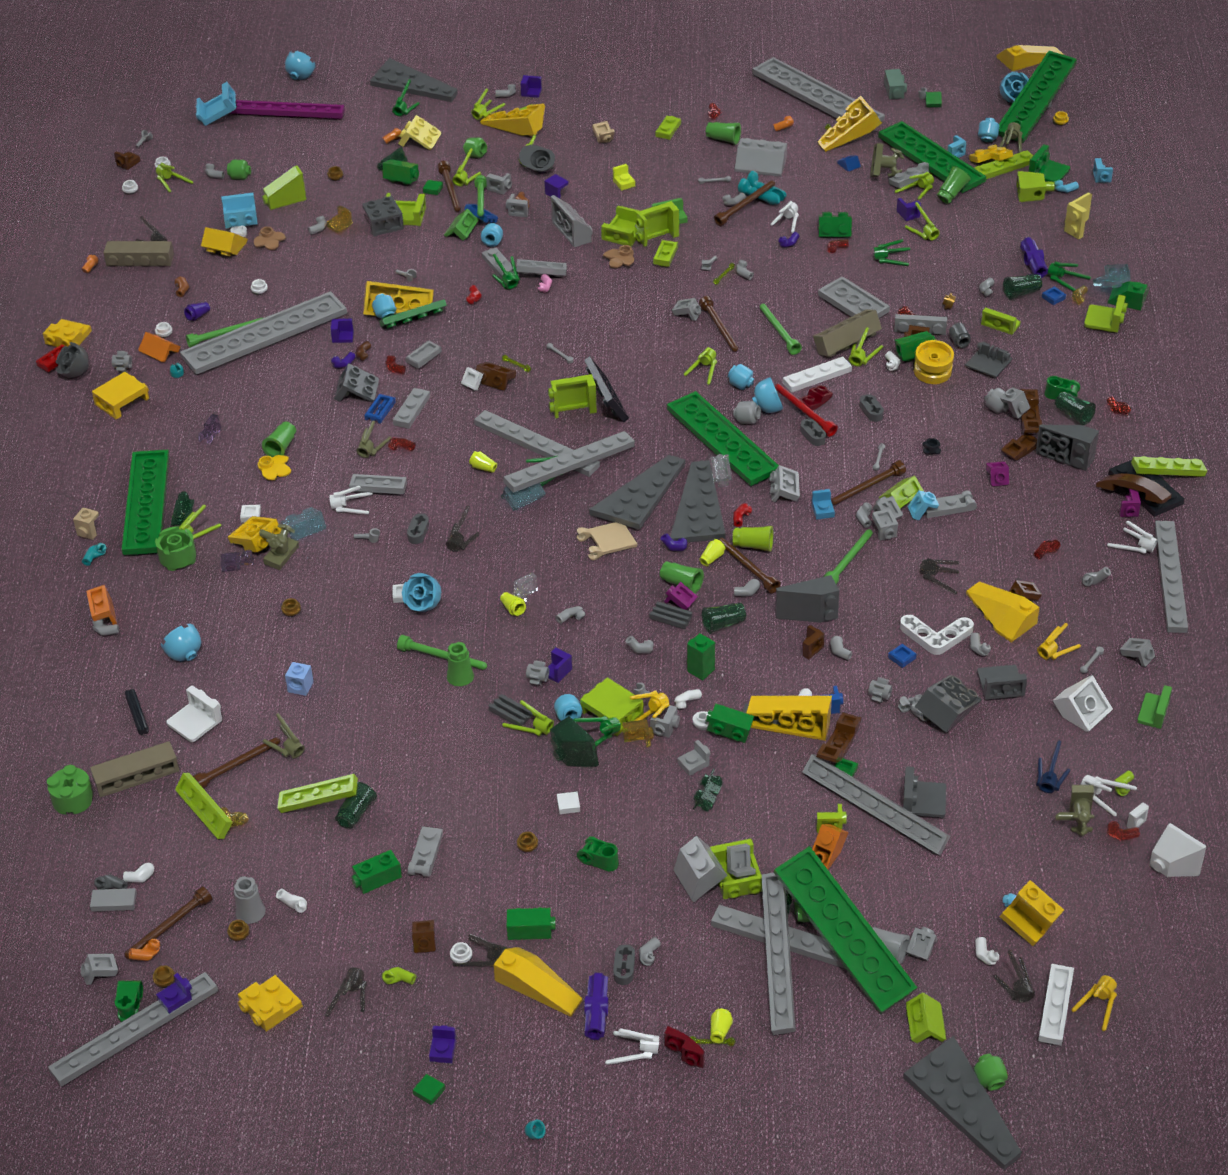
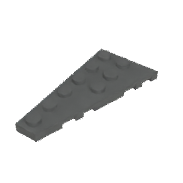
M391 58L383 64L370 80V86L403 92L407 81L410 79L411 82L406 93L452 102L458 95V89Z
M672 455L666 456L590 508L589 515L640 530L684 468L685 459Z
M710 460L691 462L670 536L674 541H678L681 538H685L688 543L719 540L720 538L725 539V529Z
M954 1036L904 1072L903 1078L1003 1170L1021 1157L1020 1148L986 1090L979 1083L972 1066Z

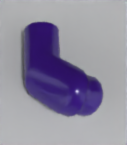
M793 232L789 239L783 236V238L780 237L778 239V242L783 248L794 246L800 235L797 232Z
M349 352L341 360L336 356L331 359V363L335 368L346 367L348 363L351 364L354 361L356 355L353 352Z
M665 533L660 538L670 551H684L687 548L688 542L685 538L674 541L668 533Z

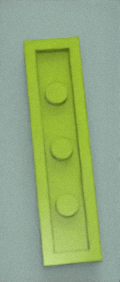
M1028 150L1022 151L1021 153L1014 154L1013 157L1001 161L995 160L974 168L987 176L986 179L1029 166L1030 159L1034 155Z
M1142 456L1133 457L1131 461L1137 474L1205 477L1207 473L1205 465L1199 459L1151 458Z
M183 773L175 788L176 792L217 839H224L232 821L190 773Z
M355 774L281 791L279 792L277 809L284 813L355 796L358 778Z

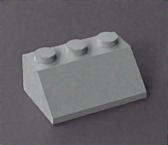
M741 138L737 149L735 172L750 173L755 171L762 175L781 177L787 160V143Z
M554 195L551 196L552 223L574 248L592 242V228L590 225L588 226L583 217H580L577 211L565 201Z

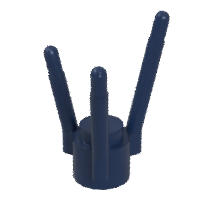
M1060 740L1057 741L1049 771L1043 774L1042 758L1038 759V780L1036 785L1045 793L1059 791L1060 785L1071 771L1068 768L1059 780L1053 772L1060 751Z

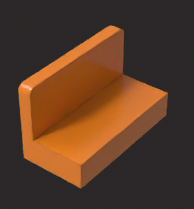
M145 332L138 350L161 362H165L169 351L178 353L181 346L155 334Z
M102 585L87 590L93 621L109 617L113 625L117 624L113 602L106 586Z

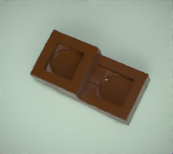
M1024 433L1019 439H1012L1001 449V452L1013 460H1018L1036 449L1037 439L1029 433Z

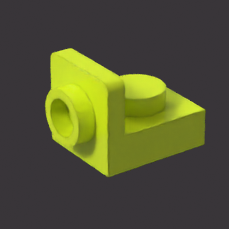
M627 164L613 168V182L621 191L635 187V180L628 173Z

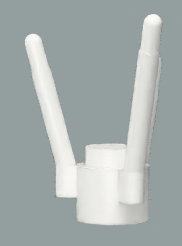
M790 201L779 211L780 214L770 225L773 226L783 216L786 218L793 217L791 233H793L799 216L797 213L798 206Z
M360 486L333 493L334 495H330L331 509H336V512L368 515L369 511L343 508V506H346V500L373 495V492L345 496V494L359 490Z
M1127 521L1126 524L1140 534L1127 528H1123V531L1140 539L1138 545L1141 547L1107 544L1108 547L1146 554L1147 551L1153 552L1158 539L1130 521Z
M1086 775L1081 785H1093V800L1113 816H1117V813L1095 796V794H1100L1102 790L1112 791V788L1103 784L1137 790L1136 786L1102 779L1098 776Z
M625 1029L614 1031L613 1034L615 1036L639 1040L640 1051H644V1053L606 1060L605 1064H616L643 1058L652 1059V1054H658L659 1036Z

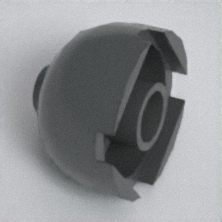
M70 342L69 344L71 345L68 347L64 346L56 359L58 368H56V371L63 376L76 378L87 371L89 357L83 347Z

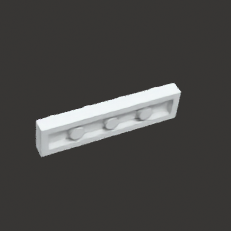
M840 357L783 377V384L792 393L852 371V365L844 357Z
M1051 964L1039 1035L1040 1042L1062 1045L1074 972L1072 967Z

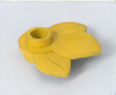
M263 456L257 464L258 469L262 471V476L268 480H275L277 476L284 477L291 473L290 467L285 464L289 459L288 456Z

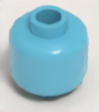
M986 118L981 121L978 129V136L981 140L993 142V140L997 139L999 124L995 122V119Z
M495 223L487 224L481 232L482 242L489 247L498 245L503 238L502 228Z
M379 294L372 302L373 310L378 318L395 315L394 313L397 308L390 295Z
M742 364L734 365L727 376L729 383L740 390H744L746 387L750 388L755 380L753 378V371Z
M564 694L554 703L556 715L563 723L572 724L574 723V718H580L582 715L581 704L574 695Z

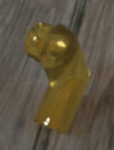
M1083 285L1072 293V298L1078 305L1085 301L1083 295L1088 292L1087 287Z
M226 807L221 808L232 821L231 827L246 824L249 820L246 813H231Z

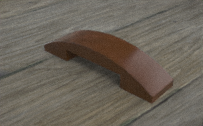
M1020 389L1024 391L1030 409L1021 416L1023 432L1038 433L1039 426L1042 425L1038 406V389Z
M1114 474L1096 483V487L1111 491L1122 486L1145 492V500L1160 504L1165 503L1172 495L1158 483L1134 474Z
M842 712L836 722L834 732L827 743L822 744L816 757L835 763L840 762L855 738L862 717Z

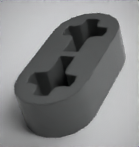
M870 394L861 396L860 408L867 418L874 422L881 421L884 409L878 400Z
M813 419L801 421L800 432L812 445L821 446L825 444L826 432Z
M416 514L413 516L407 530V538L410 543L419 544L423 542L429 529V518L426 514Z
M621 945L615 952L613 974L617 984L627 985L634 978L635 949L630 945ZM624 954H628L627 961L623 960ZM622 969H626L625 976H621Z

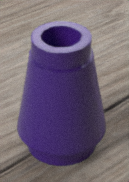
M207 302L189 304L184 308L185 317L193 321L210 311V306Z

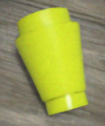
M475 451L470 457L469 464L473 468L494 473L497 468V463L481 451Z
M718 539L710 541L699 558L700 563L708 566L721 557L726 549L725 545Z
M508 592L501 595L500 601L511 615L519 616L524 613L526 604L522 598Z
M717 1009L711 1015L710 1039L714 1043H722L733 1023L732 1015L728 1010Z

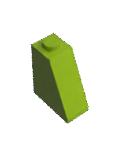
M294 166L263 188L264 195L262 199L270 210L306 200L303 173L298 166Z

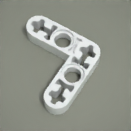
M904 615L900 620V630L934 655L943 654L973 633L974 626L971 619L963 617L936 633L913 615ZM919 633H926L927 636L921 637V636H919L918 634H919ZM947 634H953V635H955L956 637H954V638H948V637H946V635H947Z

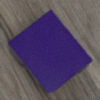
M524 75L520 83L521 96L538 98L542 91L541 77Z
M557 174L544 181L545 194L550 197L554 195L560 199V190L569 184L568 181Z
M898 198V214L905 221L919 218L920 211L915 205V202H918L921 206L919 201L906 204L901 198Z
M332 319L330 329L332 343H352L354 336L353 320Z
M555 647L551 651L552 663L548 666V678L559 683L572 670V655Z

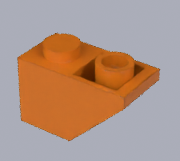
M822 824L812 850L825 867L829 869L841 853L849 832L831 824Z

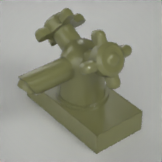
M875 144L870 177H878L880 175V167L890 168L891 173L888 174V177H894L895 174L901 173L902 169L897 170L896 160L898 157L904 159L902 152L891 148V151L894 153L892 156L882 155L884 144Z
M286 524L278 525L282 529L280 534L275 535L263 529L259 532L261 537L267 539L266 542L271 547V550L263 558V562L265 565L281 570L299 547V541L287 537L288 533H295V530Z
M1072 785L1069 812H1059L1055 816L1056 820H1075L1078 826L1071 827V831L1081 836L1093 831L1092 827L1086 826L1090 819L1095 817L1091 814L1094 795L1093 785Z

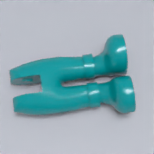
M751 171L747 179L742 178L740 180L738 192L750 195L765 184L758 182L757 172ZM773 186L757 198L771 205H778L780 201L786 198L787 194L785 191Z

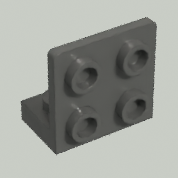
M392 196L362 203V207L370 220L373 237L404 229L402 212Z
M348 363L339 376L334 399L341 402L344 396L347 397L349 392H352L373 402L379 378Z
M1016 665L977 669L985 700L1025 696L1027 677L1025 673L1019 674Z
M906 766L903 808L917 816L944 818L946 784L918 781V776H914V767Z

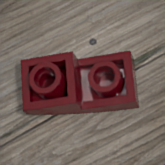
M819 385L809 389L808 395L798 399L814 411L825 404L833 396V392L827 390L825 386Z
M667 1026L664 1032V1046L672 1051L682 1052V1061L688 1065L703 1068L705 1065L704 1050L683 1032Z

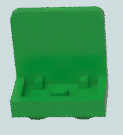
M822 212V215H818L819 236L851 237L852 216L848 215V212H838V215H832V212Z

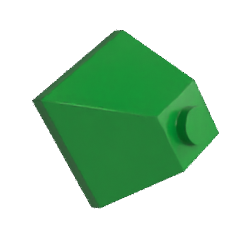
M1116 282L1108 299V304L1116 305L1118 296L1123 295L1126 296L1125 303H1128L1127 308L1141 311L1149 292V287L1147 284L1140 282Z

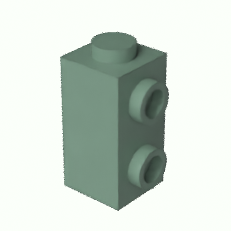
M900 69L885 70L884 85L888 98H904V92H907V84L904 83V75L901 74Z

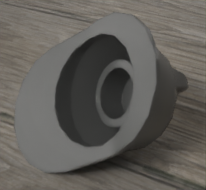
M527 145L520 151L519 159L522 165L539 173H545L553 168L555 154L551 150L537 145Z

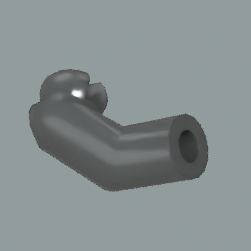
M111 874L99 876L94 881V885L99 890L112 888L127 889L128 887L126 881Z

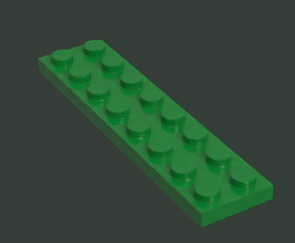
M1049 50L1000 121L998 135L1004 137L1008 125L1015 122L1021 127L1022 143H1024L1077 64V59Z
M903 121L878 132L880 139L895 149L900 150L916 163H929V171L943 181L946 180L953 166L965 171L971 180L961 189V193L986 182L987 176Z
M692 392L667 404V410L750 486L769 478L772 471H775L779 466L698 392Z
M169 450L132 452L122 541L123 555L157 553L155 540L156 538L158 539L159 533L163 530Z
M810 846L774 869V874L880 1015L917 990L915 983Z

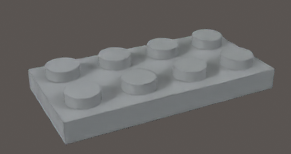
M843 276L818 290V296L851 317L866 309L876 310L878 318L890 312L889 305Z

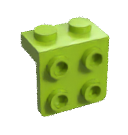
M1118 296L1115 308L1089 305L1084 326L1090 329L1118 333L1120 323H1124L1128 303H1125L1126 296Z

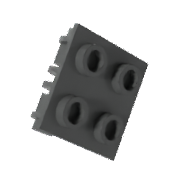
M979 342L977 344V349L979 350L965 366L996 378L1013 358H1011V354L1007 350L1005 351L999 347L995 348L994 345L990 347V344Z

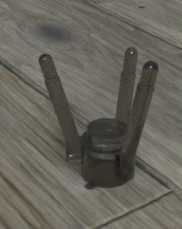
M140 216V219L153 232L150 237L151 241H167L166 237L143 216Z
M469 505L466 506L458 525L456 522L454 523L449 539L446 542V547L453 552H458L460 549L464 550L469 543L480 535L479 532H476L464 542V536L459 533L469 511Z
M923 559L920 565V574H924L923 579L930 580L949 592L957 594L956 590L932 576H936L938 570L958 574V570L941 567L938 564L957 565L959 561Z
M469 934V941L489 948L487 958L490 961L453 962L452 965L461 967H494L493 964L508 947L494 944Z
M1008 950V955L1019 980L1013 983L1014 988L1012 990L997 975H993V978L1009 993L1013 1001L1018 999L1020 1003L1028 1002L1034 998L1035 991L1031 985L1022 957H1019L1020 970L1012 951Z
M355 967L348 969L346 977L343 979L339 990L325 1013L326 1017L330 1015L340 996L346 995L348 990L357 991L360 989V1011H365V988L367 982L364 981L365 973L361 969Z

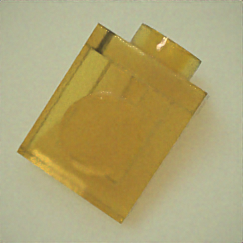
M341 205L337 207L338 215L327 221V227L338 233L352 225L351 211Z
M647 719L624 722V742L645 740L646 747H651L650 739H654L652 727H648Z

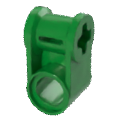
M1050 376L1046 382L1044 395L1049 399L1074 403L1078 398L1077 393L1081 387L1079 382L1075 380Z
M590 836L585 840L584 847L577 852V858L586 865H591L608 872L616 870L619 866L618 849L613 843Z
M141 980L118 981L115 1007L118 1009V1019L120 1022L139 1012L140 1002L143 997V982Z

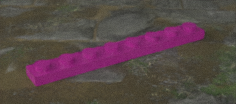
M236 100V109L229 114L339 119L343 118L345 105Z

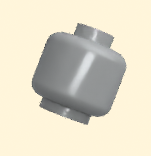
M992 388L984 399L986 407L996 414H1000L1003 411L1007 412L1009 410L1008 403L1000 399L1005 391L1001 388Z
M742 401L734 408L733 415L740 424H755L761 417V408L754 401Z

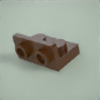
M484 362L476 366V371L483 374L480 384L500 390H506L507 381L516 377V370L493 363Z

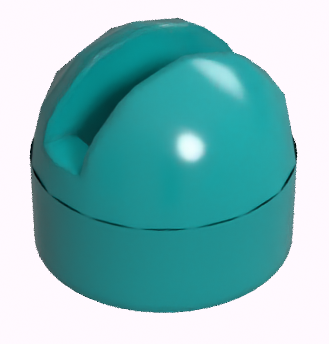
M179 363L172 364L170 366V375L174 378L182 377L184 375L183 366Z
M532 1120L526 1124L525 1134L530 1139H540L545 1135V1125L541 1120Z

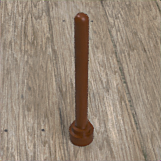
M441 161L437 165L438 171L444 176L454 210L459 212L461 208L449 174L451 171L450 164L447 161Z
M769 181L726 212H719L714 215L716 224L718 226L726 224L731 215L775 185V181Z
M703 296L699 300L700 307L709 313L732 351H738L737 344L713 308L714 302L711 297Z
M901 460L892 463L888 470L832 498V505H836L892 475L900 476L906 473L904 463Z
M724 538L719 539L725 545V550L757 576L769 593L773 594L776 592V588L781 586V582L778 579L767 576Z
M278 737L269 740L276 745L280 744ZM263 743L208 773L199 772L193 775V777L204 789L210 783V780L272 747Z
M201 886L194 892L195 895L192 896V900L131 948L143 949L149 940L159 937L195 907L208 904L212 900L209 891ZM130 948L124 953L127 959H129Z

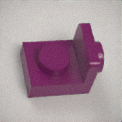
M1004 461L986 463V470L990 474V484L992 486L1009 484V466Z
M1129 488L1128 496L1125 497V501L1121 502L1120 517L1139 516L1141 501L1137 490Z
M680 582L676 587L672 585L665 593L668 597L664 602L667 604L672 600L680 608L687 610L698 596Z

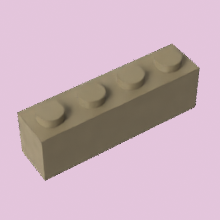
M107 241L104 249L106 266H171L174 257L172 241Z
M866 309L814 335L813 339L818 354L832 357L836 355L837 351L850 348L849 345L859 343L866 327L869 328L866 337L876 335V332L882 329L877 311Z
M170 741L90 767L100 798L179 772L177 758Z

